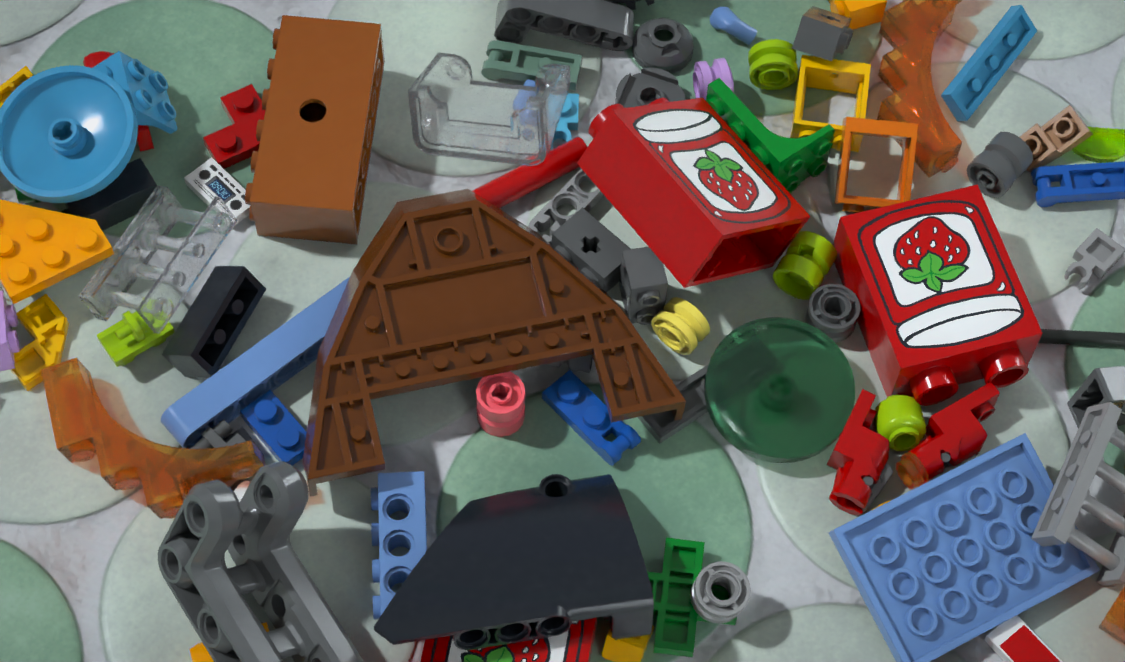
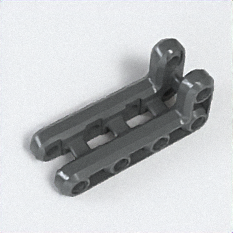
M284 461L262 466L255 473L240 502L231 487L219 480L194 485L189 490L159 547V569L214 662H283L282 659L292 657L294 662H364L291 546L290 534L307 505L309 491L303 474L297 468ZM227 549L236 566L227 568L225 563V552ZM253 594L259 606L264 609L275 630L266 632L242 595Z

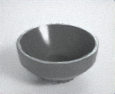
M669 18L651 19L640 25L633 37L632 54L637 64L642 68H659L673 74L681 71L691 61L694 48L693 38L689 30L676 20ZM658 30H668L674 37L664 42L656 39L654 34Z

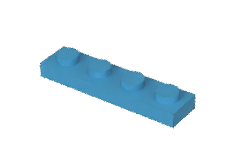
M1015 5L1009 8L941 94V97L957 121H968L1037 32L1022 5Z

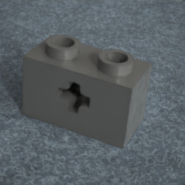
M812 6L802 15L792 49L832 61L838 53L843 54L845 49H848L854 29L848 28L851 18Z
M583 207L552 233V246L606 293L620 282L622 250H629L631 248Z

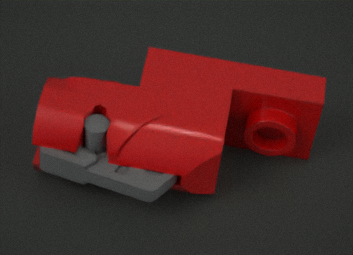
M862 389L826 464L837 470L833 489L829 496L830 501L840 510L857 516L861 515L863 511L868 510L893 474L892 469L887 463L889 458V440L869 429L877 411L871 409L876 395Z

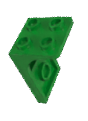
M720 78L708 84L706 96L708 104L789 193L795 191L800 183L808 177H817L827 168L835 129L830 124L803 138L782 137L769 131Z

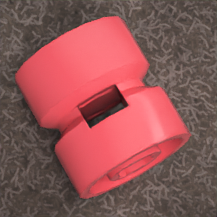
M510 371L482 377L476 389L478 423L490 435L497 437L510 436L517 432L524 422V383L519 376Z

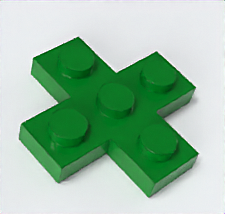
M666 538L662 573L647 572L653 593V615L657 616L653 653L693 657L697 621L708 622L696 613L690 598L692 585L702 570L705 542ZM720 585L711 586V591L717 599H729V593L726 588ZM737 617L727 623L721 624L735 625Z

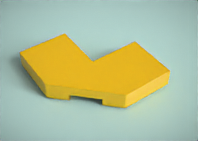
M44 294L17 312L18 321L34 340L21 348L20 352L14 353L15 369L10 370L27 391L59 371L69 323L67 318L47 294Z

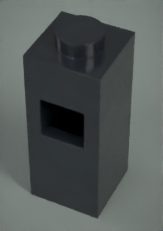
M138 158L128 163L120 175L101 191L87 198L65 203L66 209L62 210L61 213L94 219L103 231L161 203L156 182L142 159Z

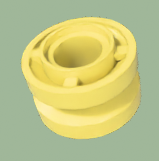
M678 297L671 298L664 306V311H659L651 321L652 328L658 338L673 351L682 355H690L697 347L698 342L703 341L710 333V326L704 315L690 302Z

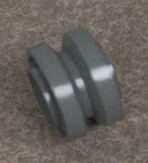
M826 284L820 286L810 297L805 316L806 326L810 333L821 341L829 343L843 341L855 330L860 313V302L855 293L843 285ZM826 311H835L839 315L833 316L828 314Z

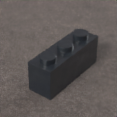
M215 266L161 355L185 377H211L219 370L262 298L266 288L245 266Z

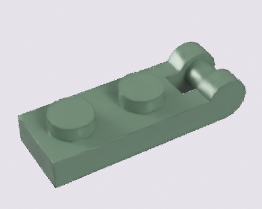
M499 40L489 42L486 51L488 60L484 61L481 71L485 78L490 80L506 78L523 82L529 79L540 85L576 91L582 66V55ZM506 58L511 59L510 62H504L502 60Z

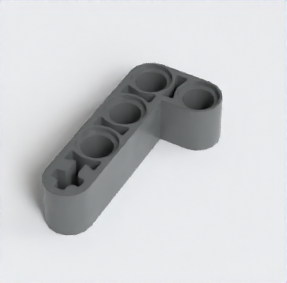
M500 0L497 5L494 36L499 41L518 44L525 39L531 29L612 51H625L633 44L634 12L628 7L603 0Z

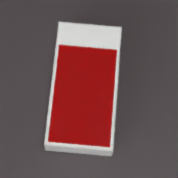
M1018 615L998 625L984 639L1004 662H1063Z

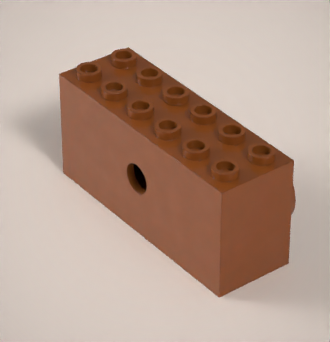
M282 15L280 29L275 28L273 33V49L276 50L275 59L270 58L268 61L267 77L268 80H271L270 88L264 89L262 95V110H266L264 120H258L256 139L260 141L259 150L253 151L251 157V172L254 173L253 183H247L245 191V203L250 205L249 219L255 222L257 235L357 245L385 64L381 24Z

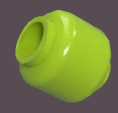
M891 395L876 406L875 427L877 433L889 440V448L896 451H907L916 447L924 438L926 423L921 406L914 398L907 395Z

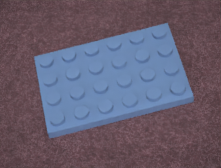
M1026 433L828 532L896 662H930L1100 571L1093 558L1069 542L1043 547L1031 539L1054 484Z

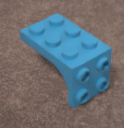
M121 51L116 52L93 67V69L99 70L113 78L123 88L133 104L138 125L154 126L169 134L177 131L176 111L170 103L167 93L168 83L160 72H155L143 65L138 59H133Z

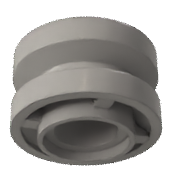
M722 561L711 563L701 570L692 585L690 593L692 606L696 613L708 622L717 624L727 623L735 619L746 606L750 598V583L746 574L738 566ZM720 585L726 588L729 593V599H717L711 591V586Z

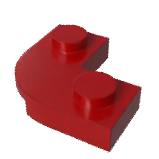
M252 84L220 97L222 107L231 120L232 125L203 137L210 155L223 169L252 157V152L259 150L260 141L256 139L258 120H264L266 110H262V100Z

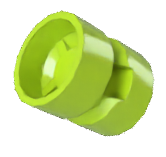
M800 231L790 243L786 255L782 257L773 272L772 277L775 284L786 294L794 298L810 300L812 293L821 286L824 276L828 274L836 260L837 252L830 241L817 233Z

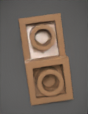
M1071 105L1067 106L1043 126L1037 123L1020 136L1033 154V161L1027 169L1028 172L1047 165L1093 135Z

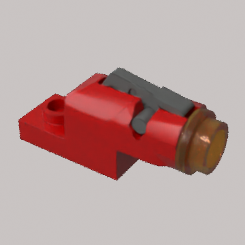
M992 382L987 383L930 417L925 433L927 437L915 448L903 454L901 460L896 463L898 476L908 488L919 487L976 458L987 438V433L980 422L994 413V406L1000 394Z

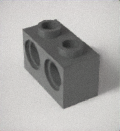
M649 247L622 250L619 288L625 314L632 324H651L654 316L659 311H664L668 281L664 265Z

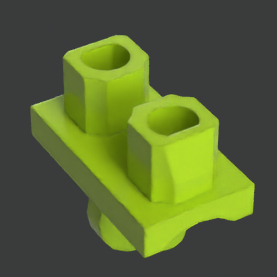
M153 301L133 314L130 311L121 314L123 318L121 321L96 336L116 367H119L120 365L125 366L132 362L137 355L152 346L157 347L164 343L166 338L173 335L175 331L171 323L162 314L158 305Z

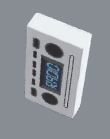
M212 157L184 177L185 184L230 228H233L249 216L250 205L245 203L246 190Z

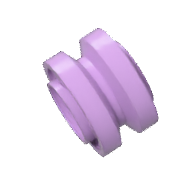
M725 58L714 59L712 67L706 61L695 62L693 87L696 98H704L706 100L708 84L718 78L734 93L732 72Z

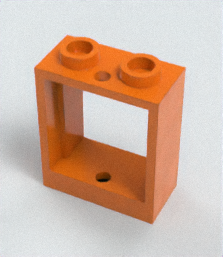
M845 117L842 124L834 204H843L842 211L859 213L864 211V207L880 208L910 201L918 124ZM852 134L903 139L897 200L846 195Z

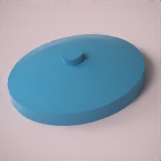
M60 66L42 71L30 77L8 96L0 108L1 172L18 191L43 202L67 203L96 194L120 175L134 152L138 136V122L132 102L123 88L113 78L90 67Z

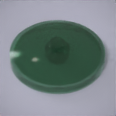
M768 317L741 325L720 342L710 359L706 371L704 396L708 413L715 427L735 448L759 460L773 463H792L820 454L838 439L854 408L855 381L852 369L844 353L824 332L799 320Z

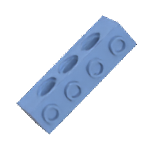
M424 471L378 473V487L371 488V510H378L379 523H371L372 546H379V559H372L373 583L380 582V596H373L374 620L380 618L396 594L391 588L397 583H404L427 551ZM397 511H403L408 514L402 520L390 518V515ZM396 547H405L409 550L403 556H394L390 553Z

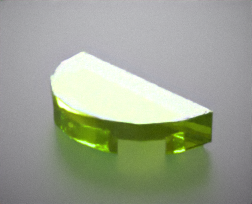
M1088 127L1093 135L1072 149L1075 154L1087 161L1096 163L1114 162L1125 156V129Z

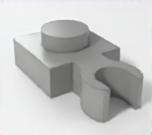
M1096 228L1075 250L1072 258L1077 262L1070 264L1064 279L1067 280L1074 273L1081 275L1083 279L1077 288L1079 290L1083 289L1088 284L1092 273L1102 279L1123 256L1125 248Z

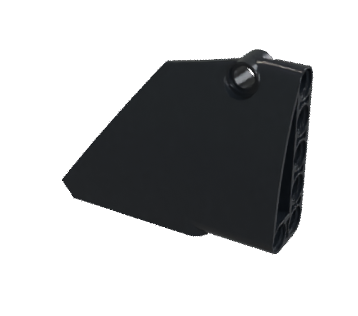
M552 474L546 476L539 484V487L509 491L469 501L445 527L408 575L374 625V631L393 645L453 636L455 646L462 650H474L554 637L566 632L571 627L572 621L603 617L604 620L608 619L614 640L651 634L654 610L651 583L630 517L612 476L607 474L570 480L566 476Z

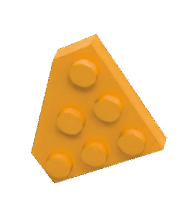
M0 200V282L13 304L114 255L111 244L94 219Z

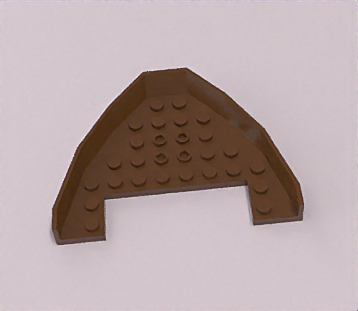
M463 189L397 202L353 269L318 351L303 466L310 497L318 495L316 486L318 483L385 470V461L371 399L593 355L611 423L669 410L672 411L674 421L681 420L686 400L623 310L608 293L539 233L471 190Z

